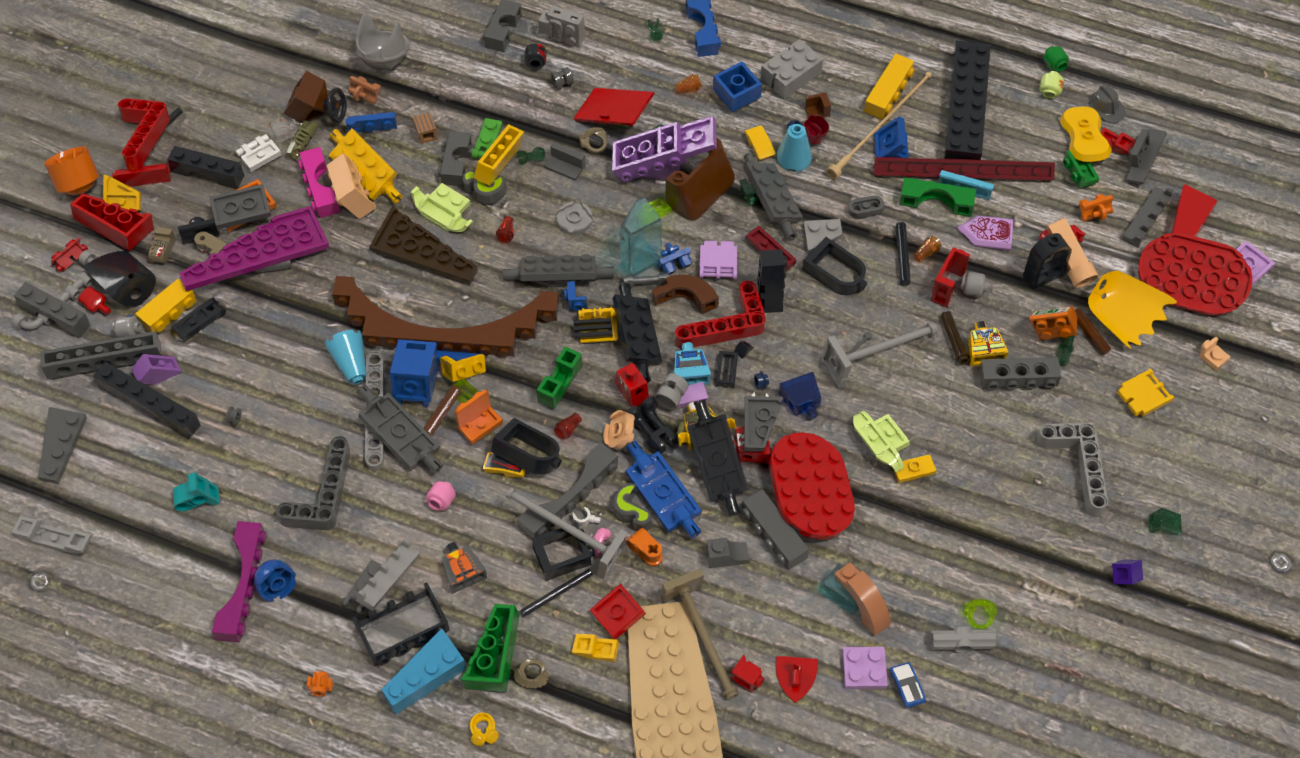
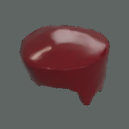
M811 114L802 123V126L806 129L809 143L813 145L821 144L829 131L828 122L819 115L814 116Z

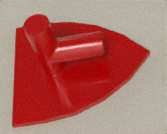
M776 656V674L779 684L785 694L796 703L812 688L816 679L818 659Z

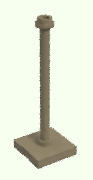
M700 568L663 583L661 598L663 603H667L683 597L725 689L723 696L730 700L739 695L737 692L738 688L732 686L690 593L702 587L704 575Z

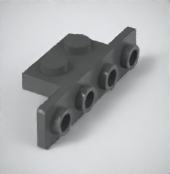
M1142 129L1139 136H1136L1135 145L1129 151L1132 167L1126 178L1127 182L1144 184L1167 135L1166 131Z

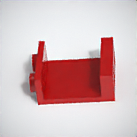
M954 247L951 249L935 279L930 301L948 308L951 303L955 281L947 277L950 272L960 277L965 275L970 257L969 253Z

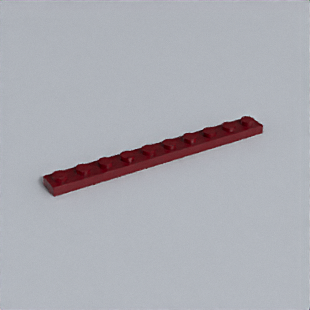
M874 157L873 175L939 177L941 170L969 178L1054 180L1055 162Z

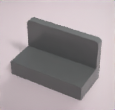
M553 142L550 147L551 156L545 163V168L575 181L586 166L585 155Z

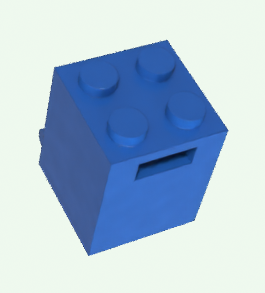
M398 339L390 370L392 397L400 405H402V400L423 402L424 407H428L429 402H431L439 370L436 342Z

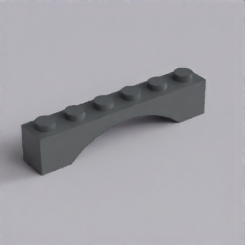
M600 442L587 454L584 471L572 489L563 496L539 506L562 519L567 512L570 513L575 509L581 499H586L595 486H600L609 473L613 474L617 470L618 456ZM527 509L517 518L518 528L530 539L548 533L549 529L555 525L530 509Z

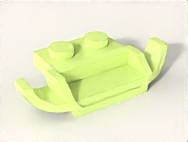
M441 183L431 194L427 193L424 195L417 186L411 191L413 202L420 215L445 231L462 232L473 223L471 219L467 221L462 218V213L471 204L470 200L445 184Z
M864 410L854 415L853 424L855 432L860 435L876 459L891 466L895 472L902 470L904 465L898 451L909 446L910 441L890 415L887 414L876 421H873Z

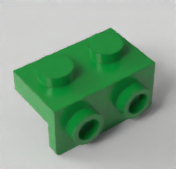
M1070 150L1066 151L1063 165L1068 169L1072 181L1076 183L1078 188L1099 182L1100 178L1090 162L1079 161L1074 158Z

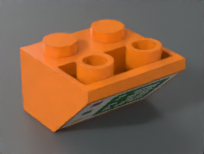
M1073 306L1037 310L1030 315V321L1039 340H1049L1058 337L1067 338L1077 335V315Z

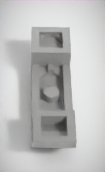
M25 516L19 517L11 532L13 535L39 546L61 552L79 554L84 553L92 537L89 533L74 529L70 532L41 524L36 519Z

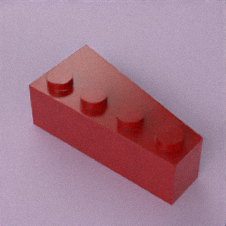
M84 193L70 204L73 219L128 251L132 250L154 229L151 214H141L132 208L128 210L120 207L119 204H109L103 199Z

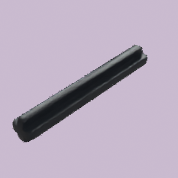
M897 222L896 238L900 284L908 286L911 280L905 222Z

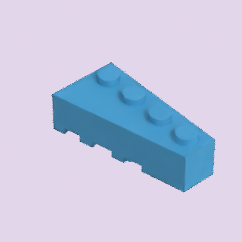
M441 629L381 689L384 699L396 715L465 671V661L444 630Z

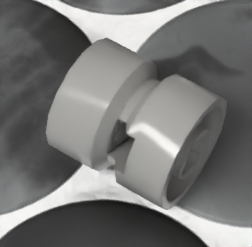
M668 373L654 398L662 407L675 410L689 385L681 376Z

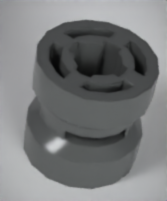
M568 67L563 68L560 72L555 71L551 73V80L556 89L562 88L565 84L570 85L574 83L572 73Z

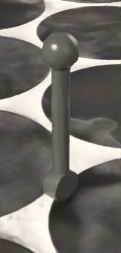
M866 332L864 338L850 351L845 352V354L856 351L866 340L872 338V334Z

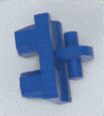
M670 243L665 244V250L661 252L664 258L659 259V263L656 264L658 269L662 268L664 273L670 275L676 272L673 263L677 261L682 269L689 267L692 264L689 256L691 253L690 248L687 247L678 251V245L672 247Z

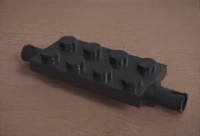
M622 283L618 286L620 295L615 294L612 300L625 360L633 362L646 382L649 383L651 377L648 367L650 365H660L662 362L649 301L646 298L633 297L630 284L627 283L626 286V283Z
M706 400L696 401L693 404L699 418L698 422L687 427L710 501L722 499L725 501L728 516L739 514L741 511L735 496L737 493L749 490L726 414L712 417L709 414Z

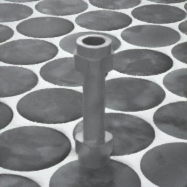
M662 272L656 276L642 277L627 275L623 276L626 286L629 283L630 287H634V284L648 283L665 285V278L668 277V273Z

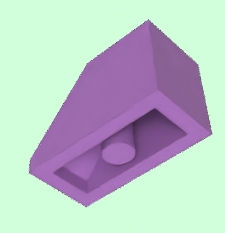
M143 354L133 366L132 371L136 380L143 384L155 385L180 374L181 369L175 357Z

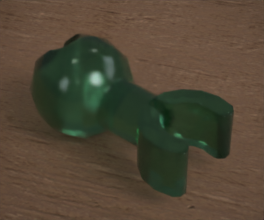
M658 18L655 25L650 22V19L648 20V28L652 30L650 38L653 41H660L663 38L662 30L658 29L660 27V20Z
M536 147L532 152L528 153L518 151V157L521 158L518 161L520 165L526 164L530 159L541 161L545 158L546 152L542 147Z

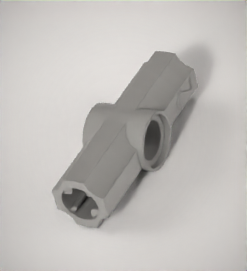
M958 627L952 631H932L931 647L933 650H955L958 653H968L974 649H995L996 634L994 630H971L969 627Z

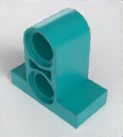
M195 472L188 475V482L173 489L174 509L177 511H187L206 502L212 506L220 503L218 486Z

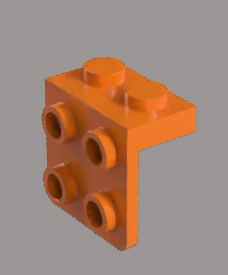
M487 390L477 392L469 401L461 403L455 410L458 430L472 445L503 424V419L490 405L489 392Z

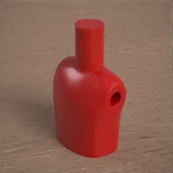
M89 286L79 295L78 301L91 313L97 310L102 311L106 315L111 313V309L104 304L107 300L106 296L96 291L93 287Z

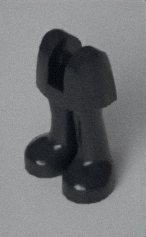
M651 396L641 403L640 409L638 406H633L626 412L634 415V424L648 438L647 445L655 452L659 451L662 454L666 451V447L661 437L664 438L670 447L676 446L678 439L673 428L666 426L658 417L655 411L657 400ZM643 415L652 423L657 431L654 432L643 418Z

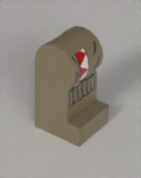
M156 227L154 231L155 237L149 250V261L166 263L176 238L172 229Z
M200 232L194 238L198 251L209 255L221 252L223 247L227 245V243L207 232Z

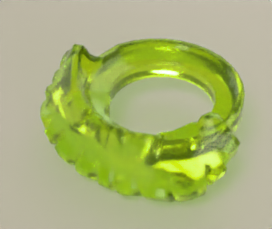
M974 599L965 604L963 614L967 616L968 622L974 628L986 629L992 625L998 608L991 600ZM976 607H984L989 613V621L986 624L980 625L974 621L973 613Z

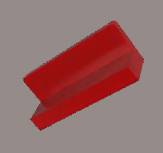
M169 163L142 166L135 171L128 169L115 170V173H112V178L129 187L170 182L171 170Z

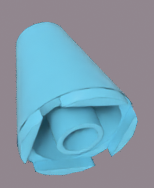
M793 124L788 128L779 146L777 162L785 170L789 171V169H792L795 172H799L810 165L812 152L805 127L800 124Z
M354 330L342 331L333 335V340L330 342L327 339L325 347L348 383H353V385L363 383L366 378L363 337L360 330H358V333H354Z

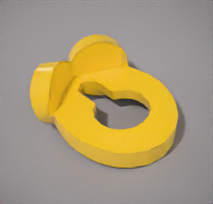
M480 712L473 716L470 721L471 742L476 746H482L485 742L495 743L499 733L496 731L493 717L485 712ZM481 721L488 722L485 734L481 733V729L476 727Z

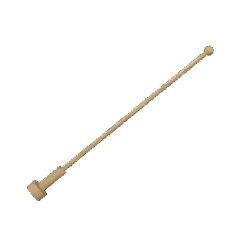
M926 72L925 77L849 154H846L836 165L831 164L826 169V173L831 179L836 180L842 174L841 169L852 159L851 156L927 79L932 77V73Z

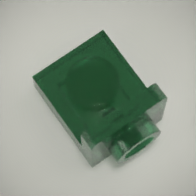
M746 178L740 180L741 192L748 206L759 202L760 199L756 194L753 184H749Z
M1160 508L1149 515V531L1155 533L1163 530L1174 535L1182 533L1181 514Z

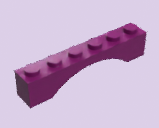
M237 521L233 539L241 554V578L232 598L215 615L212 634L216 641L240 643L241 636L245 635L246 624L244 622L250 613L249 600L254 595V576L258 569V561L262 559V543L266 542L267 533L264 531L261 523Z

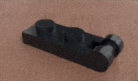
M210 298L171 327L183 341H186L215 319L223 317L226 314V309L223 306H219L215 298Z

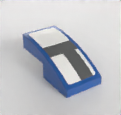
M910 662L890 668V674L898 687V694L906 708L926 702L925 695Z

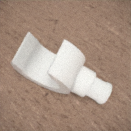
M584 507V512L587 517L583 520L578 519L573 513V522H577L579 527L587 526L589 523L599 524L601 520L600 517L591 515L590 510Z

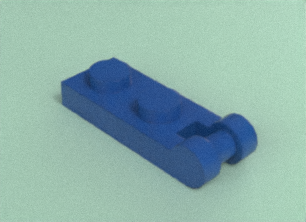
M395 112L350 116L345 120L348 132L351 129H354L357 133L397 129Z

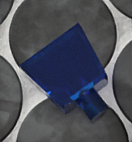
M813 372L779 383L778 393L780 397H783V401L794 415L805 413L809 420L819 415L816 409L820 407L821 395Z

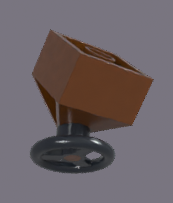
M305 71L294 87L283 114L302 123L303 121H311L328 113L331 121L340 123L346 115L347 101L344 92L340 88H333L328 94L325 80ZM335 93L339 94L340 100H336Z

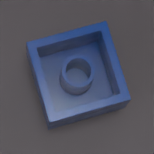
M743 61L713 76V90L732 112L761 98L762 83Z

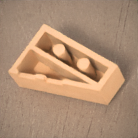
M343 153L327 164L328 177L332 181L331 187L336 194L335 200L340 206L346 207L359 219L377 208L375 203L368 199L367 196L370 193L368 189H363L361 185L363 179L355 163Z

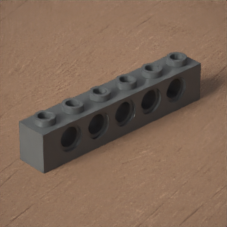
M156 331L40 351L41 368L47 379L97 371L104 362L114 367L136 364L143 354L162 356L161 342Z

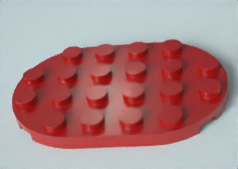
M1168 233L1152 240L1143 250L1138 263L1140 281L1168 294L1177 301L1176 304L1167 305L1204 315L1219 316L1233 312L1244 303L1252 288L1253 277L1250 265L1248 266L1239 251L1229 245L1188 234Z
M798 432L781 438L774 446L769 458V469L780 514L788 525H793L800 531V534L806 537L820 540L837 537L849 526L855 511L848 474L841 454L831 443L815 434Z

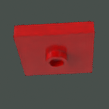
M621 583L590 609L591 613L613 639L619 638L646 615L645 611Z

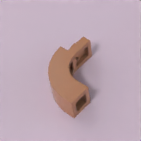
M850 562L834 573L836 580L856 601L861 612L863 625L874 636L891 625L885 601L864 571L860 572Z

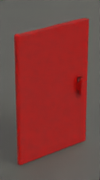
M594 88L573 119L580 122L633 126L655 93L650 91Z

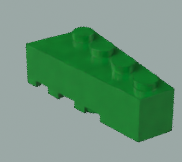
M494 605L484 627L485 631L478 640L476 651L469 660L467 671L461 678L467 690L507 692L520 617L515 605Z

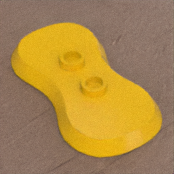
M1084 106L1067 109L1061 115L1060 123L1070 135L1069 150L1075 159L1084 162H1095L1107 159L1111 155L1112 148L1101 134L1102 120L1096 110Z

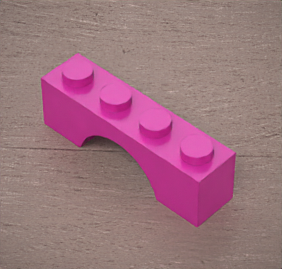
M318 147L299 152L301 160H298L301 171H305L302 176L305 184H309V187H307L309 198L313 197L314 201H311L313 211L318 212L319 218L340 213L339 204L335 200L336 194L333 189L318 183L319 178L327 172L321 148Z

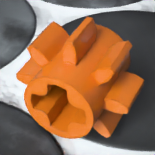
M316 671L313 677L307 678V690H311L310 694L313 696L324 697L327 691L332 692V678H329V674L326 672Z

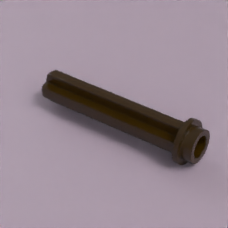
M950 311L943 312L941 319L956 355L955 361L960 365L967 364L970 354L965 350Z

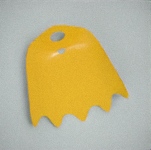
M1118 270L1104 274L1088 298V304L1093 314L1130 349L1128 341L1141 346L1138 338L1140 334L1154 335L1152 328L1154 320H1167L1162 310L1164 305L1177 303L1168 294ZM1106 279L1105 286L1100 290V284ZM1104 293L1106 294L1105 299L1101 298Z

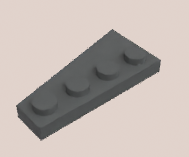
M49 407L38 474L40 481L59 485L87 420L86 414Z

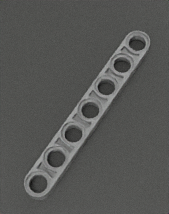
M372 351L366 356V385L371 391H380L379 396L383 397L384 360L380 352ZM377 357L380 359L377 364L370 363L372 358ZM372 374H379L380 378L371 380L370 376ZM365 425L366 465L368 469L377 471L384 465V443ZM373 440L380 442L377 447H371L369 444ZM373 457L380 459L379 463L375 465L370 464L369 461Z

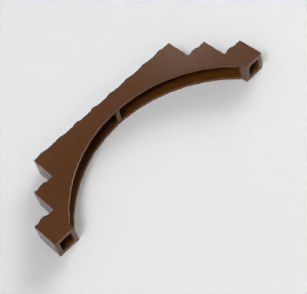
M336 276L332 292L335 305L348 306L347 317L349 325L363 326L362 337L364 345L394 349L397 347L398 339L436 342L437 350L484 354L485 356L514 357L517 337L536 339L538 320L546 322L557 321L559 308V292L540 291L539 296L529 304L502 319L473 327L434 328L404 321L382 310L360 291L354 277Z

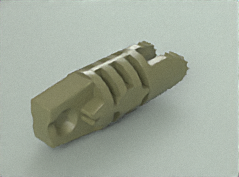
M308 121L302 122L286 150V154L291 160H296L300 155L299 152L305 150V147L318 128L317 122L312 121L310 124Z

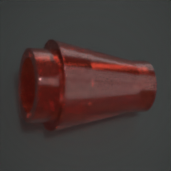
M505 216L496 231L497 239L502 243H508L514 238V219L511 216Z
M573 413L571 416L557 422L554 427L555 434L560 439L569 438L576 427L582 422V418L579 414Z

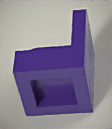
M1123 559L1112 563L1114 584H1135L1143 580L1142 560Z

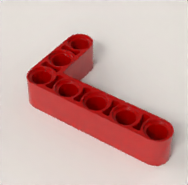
M125 98L118 102L117 105L123 121L140 123L122 151V156L128 170L135 171L142 167L168 125L170 117L164 102Z
M750 280L743 281L740 284L739 300L743 314L680 325L675 330V345L682 349V344L690 342L694 348L762 334L765 330L766 316L756 284Z

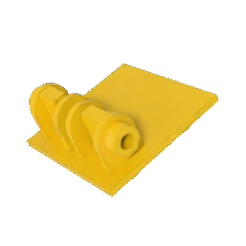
M599 307V309L593 308V310L584 308L578 310L579 320L611 318L613 337L580 339V343L618 341L617 319L614 308L601 309Z

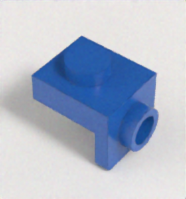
M575 281L567 282L568 289H564V299L568 300L569 311L582 310V308L588 309L587 297H576Z

